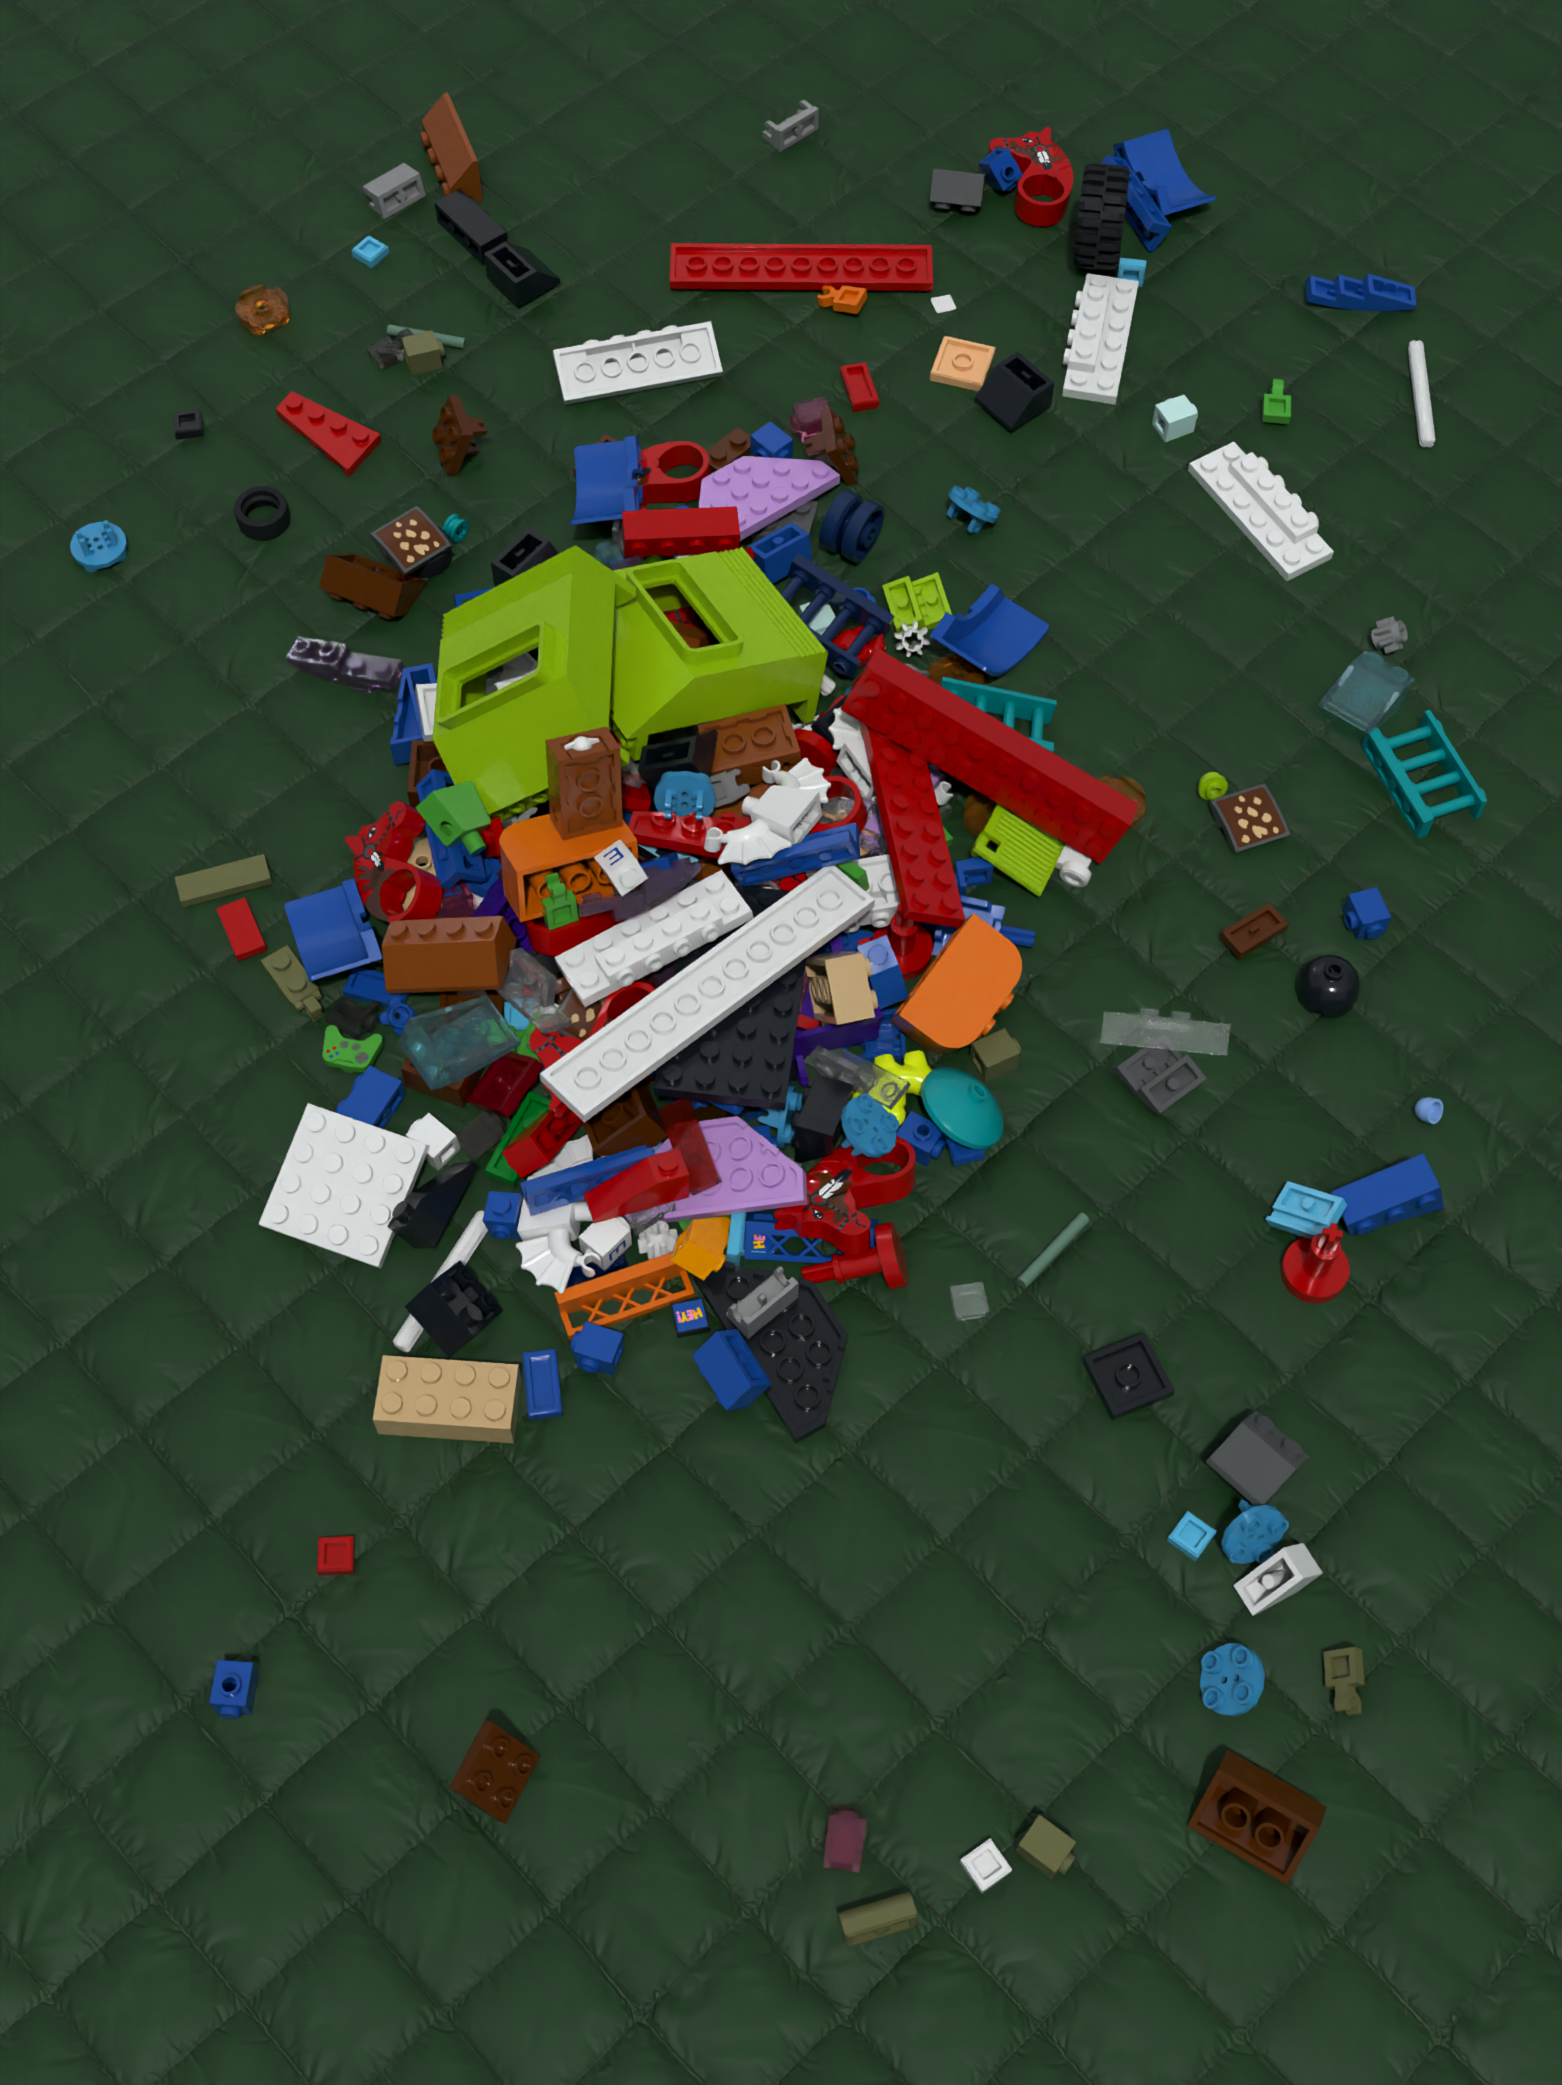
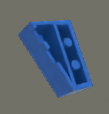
M1424 1153L1331 1191L1332 1195L1343 1198L1347 1203V1207L1341 1217L1350 1236L1355 1234L1364 1235L1375 1228L1444 1209L1441 1188Z

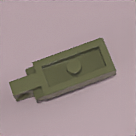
M288 945L260 960L263 968L293 1010L300 1011L305 1009L313 1022L324 1017L321 1010L322 1007L317 1001L322 998L319 988L314 981L309 982L304 967Z

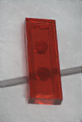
M680 1098L659 1108L658 1111L673 1150L679 1149L689 1172V1193L694 1196L721 1183V1177L691 1099Z

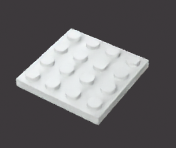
M308 1103L258 1225L381 1269L395 1235L387 1227L393 1217V1210L397 1204L404 1201L411 1194L429 1146Z

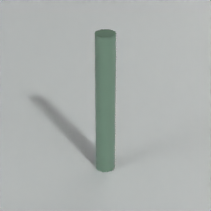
M391 324L387 326V335L406 337L426 332L424 330ZM434 332L436 341L441 340L443 345L465 349L466 338Z
M1080 1212L1016 1279L1021 1287L1027 1288L1090 1222L1087 1215Z

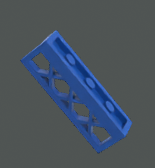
M1107 154L1102 164L1126 166L1130 170L1127 201L1130 205L1126 203L1125 217L1148 251L1154 252L1172 226L1126 159ZM1150 232L1156 233L1152 240L1150 238Z
M432 769L416 785L420 803L432 791L446 788V783L454 785L448 772ZM425 821L436 877L439 879L442 888L449 890L460 879L482 883L486 879L481 852L471 856L463 843L450 847L445 846ZM463 857L470 862L473 870L465 869Z
M856 823L806 835L801 843L793 844L790 848L778 851L771 859H757L749 862L747 865L731 862V872L741 886H751L860 859L859 827Z
M646 1144L521 1182V1191L530 1216L585 1200L584 1193L646 1157L655 1155L652 1147L647 1148Z
M747 1213L744 1259L804 1263L832 1261V1255L822 1254L816 1247L823 1239L815 1238L811 1242L807 1237H804L802 1240L807 1246L799 1253L789 1252L783 1243L791 1236L800 1237L794 1229L776 1230L774 1224L779 1219L774 1218V1213ZM869 1219L871 1247L877 1246L875 1226L878 1225V1219ZM752 1234L767 1235L774 1243L766 1253L751 1252ZM779 1248L782 1252H777L774 1250ZM837 1249L833 1254H842L843 1252ZM812 1250L815 1254H810L807 1252Z

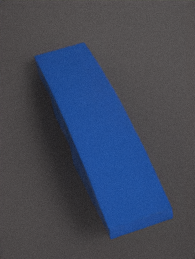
M1339 274L1334 282L1310 275L1305 282L1307 302L1358 311L1414 310L1417 306L1414 286L1372 274H1367L1363 281Z

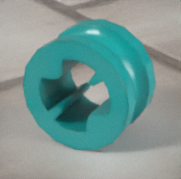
M452 514L447 518L442 529L453 542L458 543L466 536L469 530V522L466 519H461L458 514Z

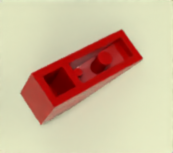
M548 1108L517 1135L503 1150L502 1154L506 1158L508 1165L516 1171L520 1178H523L549 1163L583 1122L570 1109L561 1118L556 1119L554 1113Z
M679 1149L646 1157L584 1193V1199L593 1223L688 1198L689 1172Z

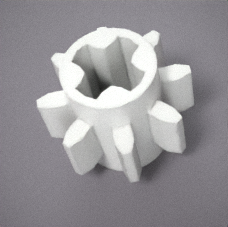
M916 620L912 622V626H906L902 622L901 626L903 629L901 632L893 634L894 637L901 641L895 646L896 649L901 650L905 648L907 657H910L911 652L915 651L922 655L921 647L923 644H930L929 640L923 638V635L928 632L927 628L924 627L919 630ZM912 632H914L918 641H912L911 645H909L905 637H910Z
M656 1220L649 1222L645 1225L644 1230L638 1231L639 1253L647 1252L649 1259L671 1253L675 1240L678 1238L677 1229L669 1230V1225L664 1221Z

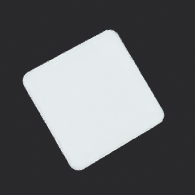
M951 295L931 298L936 313L956 309Z

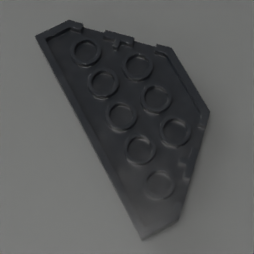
M724 1261L722 1267L717 1272L712 1271L704 1281L695 1275L693 1277L695 1284L724 1330H733L738 1328L726 1316L728 1307L733 1303H739L772 1276L773 1272L754 1268V1270L735 1266L733 1262ZM801 1278L799 1281L796 1280L799 1283L798 1298L748 1339L738 1329L772 1383L764 1391V1394L795 1444L825 1428L848 1340V1334L815 1283Z

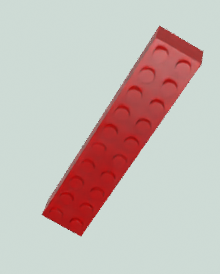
M878 648L875 649L840 709L1099 864L1103 862L1132 824L1138 803Z

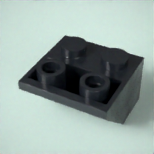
M503 242L484 253L487 278L518 307L561 283L560 278L529 249Z
M1016 352L997 364L975 396V401L1012 432L1051 407L1054 382L1019 352Z
M527 528L491 561L494 585L498 586L559 553L549 540L532 529Z
M716 729L666 738L643 746L638 773L654 792L656 785L665 772L688 771L704 773L710 778L718 732Z
M817 1074L813 1085L806 1086L802 1098L804 1106L802 1111L797 1110L795 1112L791 1129L795 1130L791 1147L795 1148L796 1162L803 1163L833 1154L843 1129L841 1122L842 1109L853 1098L854 1085Z
M460 1260L429 1283L404 1306L448 1357L459 1350L503 1311L495 1297L484 1289L475 1278L473 1272L465 1267Z

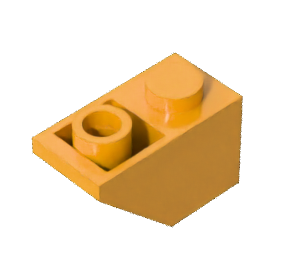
M726 1216L693 1219L675 1240L670 1261L704 1281L712 1271L717 1272L726 1259V1255L723 1252L728 1244L731 1219Z

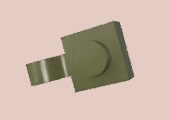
M1349 1647L1323 1652L1325 1687L1335 1690L1334 1705L1336 1712L1346 1711L1347 1716L1361 1714V1700L1355 1687L1365 1686L1362 1649Z

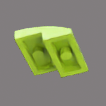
M938 572L911 582L909 576L882 585L890 612L895 616L893 622L897 632H901L903 629L901 626L902 622L906 626H912V622L916 620L919 630L924 627L929 630L936 628L946 612L952 615Z

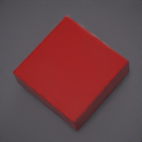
M354 1536L318 1538V1574H354Z

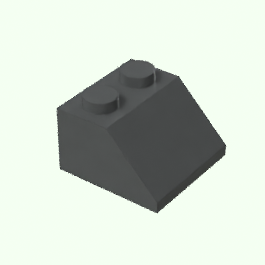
M933 169L930 202L935 203L934 208L950 209V205H959L960 211L975 212L976 207H982L985 174Z
M1255 1411L1233 1431L1209 1457L1206 1463L1254 1506L1266 1505L1292 1481L1310 1456L1302 1450L1297 1442L1289 1439L1277 1429L1268 1417Z

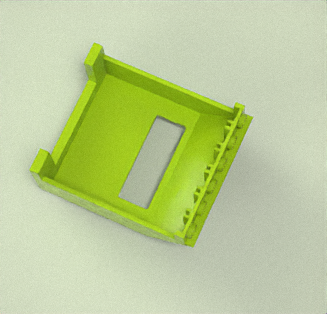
M576 545L443 614L444 619L442 620L444 624H442L443 629H441L443 639L440 640L432 739L454 785L472 781L490 819L500 817L501 821L549 800L545 740L603 727L609 729L614 608L636 598V587ZM539 647L538 665L535 672L485 696L487 672ZM620 747L621 767L629 764L630 753Z
M743 547L740 549L736 548L735 550H725L724 552L720 551L719 553L715 551L613 570L636 587V598L614 608L610 704L614 713L609 715V724L612 727L610 731L614 732L622 748L630 753L634 761L640 760L642 747L647 745L648 735L737 716L774 706L790 704V707L803 723L814 721L828 651ZM692 606L720 644L690 648L663 612Z

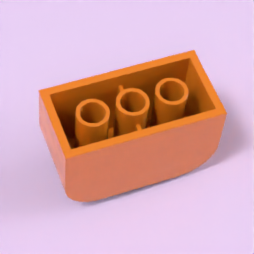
M550 814L519 821L504 829L499 839L503 891L520 923L544 916L541 900L550 897L545 876L556 872L559 875L560 883H564L566 891L572 890L576 897L577 907L621 896L607 879L594 857L620 839L638 861V842L626 822L623 820V826L566 840H562L550 819ZM639 885L628 893L639 891Z
M973 913L965 919L960 928L956 929L909 993V998L903 1001L889 1022L923 1048L936 1054L953 1053L969 1045L977 1038L980 1039L982 1035L985 1036L996 1022L992 1018L994 1014H998L1001 1009L1005 1010L1015 996L1011 991L1018 983L1022 973V959L1018 949L1009 939Z

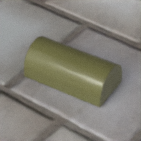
M910 1891L839 1912L837 1917L845 1947L848 1946L849 1948L916 1927L918 1913Z

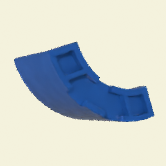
M1168 129L1113 144L1116 157L1126 159L1164 216L1216 200V196L1202 192L1189 179L1177 157Z
M637 436L624 437L625 440L582 445L574 448L576 508L573 519L569 521L570 525L622 519V511L641 510L639 503H643V487L638 485L637 474H642L643 471L640 439Z
M991 583L980 598L969 607L968 613L970 614L966 616L961 613L951 615L946 612L930 637L988 675L999 676L1018 665L1038 645L1050 627L1043 620L1006 598L1001 589Z
M354 878L343 881L342 886L285 903L284 908L309 982L383 959L369 921L362 922V919L366 918V912Z

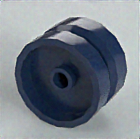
M851 490L842 491L832 502L823 520L819 534L821 547L832 552H839L841 550L844 558L854 563H860L866 558L878 539L885 517L884 507L871 500L863 502L862 496Z

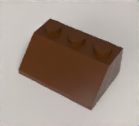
M356 553L327 555L319 588L328 591V596L338 600H345L346 598L354 601L353 605L355 607L365 610L372 608L378 610V615L381 617L395 619L396 616L407 615L426 587L427 581L411 574L403 577L399 570Z
M642 1079L585 1123L583 1122L593 1151L597 1156H608L645 1144L647 1148L656 1146L668 1136L645 1079Z
M1227 1749L1187 1826L1287 1885L1317 1834L1327 1807Z

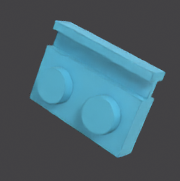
M1287 1181L1272 1207L1274 1211L1265 1220L1271 1227L1312 1240L1315 1235L1322 1232L1324 1227L1329 1228L1331 1223H1338L1347 1207V1203L1341 1197Z

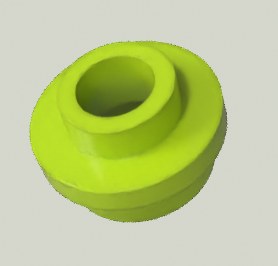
M1209 772L1199 780L1198 792L1205 800L1219 798L1228 789L1226 778L1217 772Z

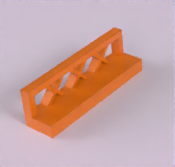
M671 1252L568 1287L563 1294H559L558 1291L554 1292L556 1305L568 1339H573L575 1332H581L583 1325L572 1328L568 1314L579 1310L591 1314L587 1322L606 1328L670 1306L672 1303L695 1297V1292L686 1270L670 1261ZM680 1276L685 1290L674 1294L663 1290L667 1280ZM640 1289H646L654 1293L650 1302L642 1305L631 1299L635 1291ZM612 1299L622 1303L619 1312L616 1314L608 1315L600 1311L603 1303Z

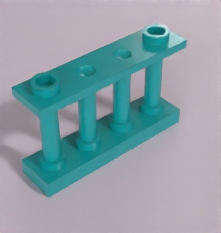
M942 676L940 686L985 713L990 712L1003 715V723L1014 729L1015 718L1032 721L1031 738H1027L1053 753L1054 742L1043 740V725H1049L1057 705V700Z
M1431 710L1424 712L1418 729L1391 738L1384 737L1378 727L1367 730L1361 749L1416 839L1428 835L1434 818L1467 807L1474 819L1481 817L1487 803L1486 794L1473 779L1444 733L1441 722L1434 717ZM1425 739L1432 750L1404 761L1397 759L1392 749ZM1435 762H1439L1446 773L1417 784L1411 782L1406 774L1408 771ZM1452 784L1460 795L1459 798L1432 807L1425 805L1420 796Z

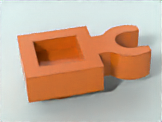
M843 285L840 290H835L832 286H823V295L817 296L819 306L829 307L833 305L834 311L853 314L859 313L868 298L865 288Z

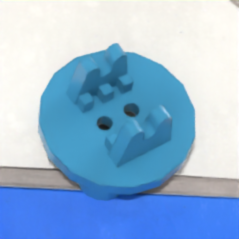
M954 485L948 492V496L953 502L946 515L957 519L963 509L970 513L972 520L967 528V531L970 533L978 534L985 522L995 523L997 521L998 515L1001 512L1000 508L990 502L984 503L979 499L980 494L974 489L966 487L964 490Z
M108 520L90 523L75 531L70 543L72 557L88 572H95L98 569L109 567L117 562H122L127 557L126 549L128 544L125 533L119 526L109 523Z
M669 771L663 773L661 780L656 785L654 802L656 809L659 812H665V818L671 819L672 812L676 816H686L692 812L696 813V820H702V817H708L714 810L716 794L714 787L710 783V778L704 773Z
M789 1085L785 1110L761 1108L767 1110L769 1114L766 1117H758L759 1122L778 1128L777 1147L779 1149H786L788 1144H791L795 1130L791 1129L792 1120L797 1110L801 1111L803 1106V1094L797 1093V1087L794 1085Z
M867 1093L852 1098L846 1103L841 1115L842 1127L846 1138L841 1146L843 1148L852 1146L851 1154L853 1156L864 1154L867 1157L879 1158L890 1153L895 1146L896 1130L899 1128L896 1116L888 1113L880 1103Z
M1241 1500L1238 1507L1242 1513L1225 1529L1222 1539V1551L1232 1563L1245 1564L1257 1561V1563L1262 1564L1274 1555V1548L1288 1530L1289 1522L1274 1506H1254L1252 1503L1249 1505L1247 1501Z
M1227 1643L1216 1648L1214 1651L1207 1652L1201 1660L1200 1688L1204 1705L1220 1715L1233 1717L1244 1714L1252 1707H1256L1264 1689L1265 1680L1263 1664L1256 1652L1245 1645L1237 1643Z

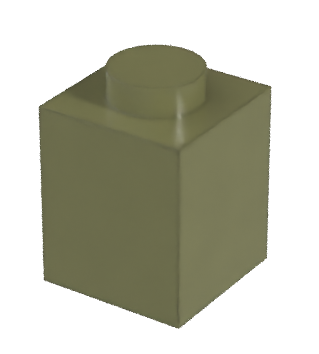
M433 330L401 337L404 356L411 376L442 369L441 357L445 356L442 341H436Z
M1004 1028L972 1042L969 1058L985 1083L1018 1068L1021 1047L1015 1037L1011 1038Z
M1039 1814L1019 1843L1015 1853L1052 1880L1058 1871L1065 1875L1075 1860L1076 1855L1071 1851L1076 1841Z

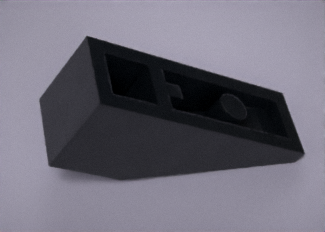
M474 1162L454 1163L409 1194L404 1201L397 1204L392 1213L393 1217L387 1227L415 1249L434 1248L478 1165Z

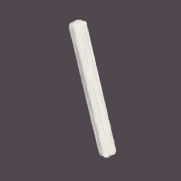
M1412 340L1409 342L1408 356L1419 445L1422 448H1431L1436 439L1424 344L1421 340Z
M479 1210L476 1212L433 1280L459 1260L464 1266L466 1265L488 1231L482 1221L484 1211ZM411 1314L393 1339L394 1346L404 1352L411 1350L424 1330Z

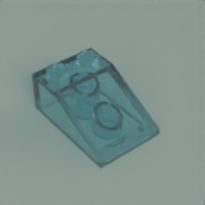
M1364 651L1347 667L1321 699L1319 706L1367 734H1371L1401 708L1415 678L1409 676L1405 669L1398 666L1393 667L1384 662L1380 655Z
M487 995L409 1018L398 1040L399 1045L431 1091L463 1080L516 1049L521 1044Z

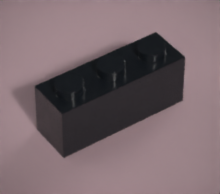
M461 189L434 202L437 222L482 266L485 265L484 253L503 242H507L508 234L502 225H498L486 210L483 211L476 204L475 200L471 196H467Z

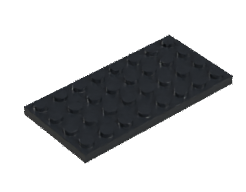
M691 880V881H690V886H692L693 884H695V883H697V882H699V881ZM733 885L752 910L753 918L789 893L784 890ZM746 923L719 936L716 940L698 947L686 956L676 959L674 976ZM807 958L657 1068L653 1088L654 1095L785 1110Z

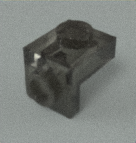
M344 997L328 1011L325 1021L337 1026L339 1030L357 1040L366 1031L371 1032L379 1021L377 1012L380 1003L373 1000L368 1006L362 1008Z
M482 1109L475 1119L456 1134L458 1143L476 1162L502 1140L505 1135L502 1128L505 1124L493 1111L488 1114Z

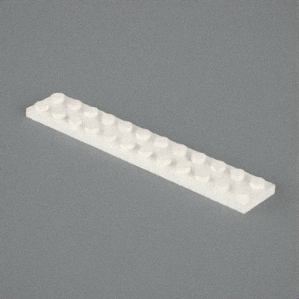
M835 865L822 868L541 1072V1082L585 1123L874 908L875 899Z

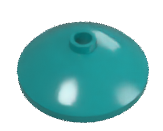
M950 1067L936 1068L924 1078L921 1085V1097L925 1109L933 1122L948 1137L972 1149H987L1000 1140L1004 1131L1002 1111L994 1095L980 1080L963 1070Z

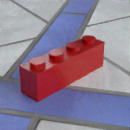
M737 506L622 511L624 557L699 555L715 551L719 553L720 551L739 549L740 528Z

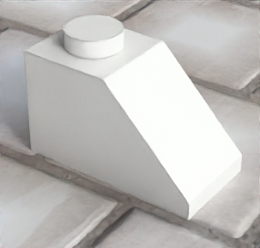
M1304 1543L1282 1548L1233 1586L1252 1616L1297 1593L1323 1574Z

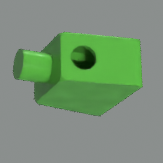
M472 781L432 791L415 807L445 846L450 847L463 843L471 856H475L487 848L480 834L490 826L491 820Z

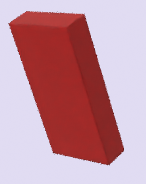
M866 362L840 366V376L852 411L858 412L879 408V398Z
M246 898L216 908L237 961L267 951Z

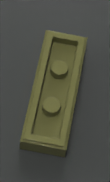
M264 854L174 877L182 907L272 884Z

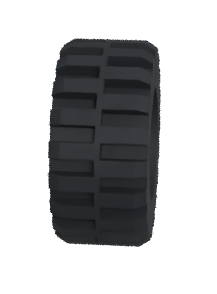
M1090 163L1084 168L1074 250V265L1078 268L1114 271L1119 267L1130 170L1126 166Z

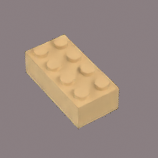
M834 951L807 957L805 973L814 1019L839 1025L875 1017L874 1009H878V1001L874 989L870 990L868 977L872 976V969L868 957L864 958L863 952Z
M383 1355L373 1414L378 1434L514 1443L522 1384L519 1364Z

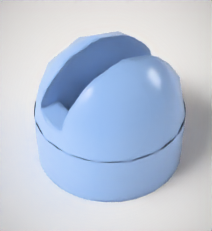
M1432 1097L1421 1098L1416 1103L1415 1114L1423 1122L1436 1124L1442 1117L1443 1103L1440 1099Z

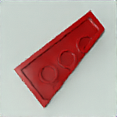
M293 391L275 408L277 416L299 435H304L309 440V444L315 449L319 448L324 452L327 459L333 464L337 463L348 477L356 471L381 443L379 433Z
M633 811L628 827L636 837L638 844L719 859L727 843H722L721 849L718 852L706 851L704 844L707 831L712 827L721 829L723 834H727V831L744 828L751 824L752 821L751 816L735 817V813L722 812L721 817H702V820H696V813L692 812L686 816H676L672 812L671 819L665 818V812Z

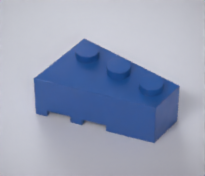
M432 663L403 668L398 694L397 714H395L394 732L390 741L394 765L409 763L412 740H423L415 688L416 684L437 683Z

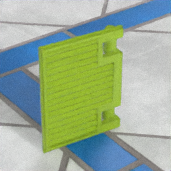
M997 803L985 827L972 846L971 855L976 858L982 857L1037 896H1041L1066 843ZM990 840L998 844L995 852L986 847Z

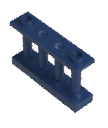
M798 553L792 560L787 575L792 580L781 595L789 603L800 587H805L816 594L800 615L806 626L825 602L840 610L822 635L810 627L808 628L828 651L826 662L832 665L838 673L853 679L861 663L856 656L873 634H884V636L887 634L895 616ZM852 618L864 627L845 651L831 641L847 620Z

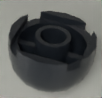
M1331 954L1323 955L1310 960L1298 976L1295 992L1299 1003L1306 1011L1310 1013L1315 1011L1316 1013L1323 1014V1018H1337L1350 1012L1359 996L1360 979L1356 969L1346 959Z

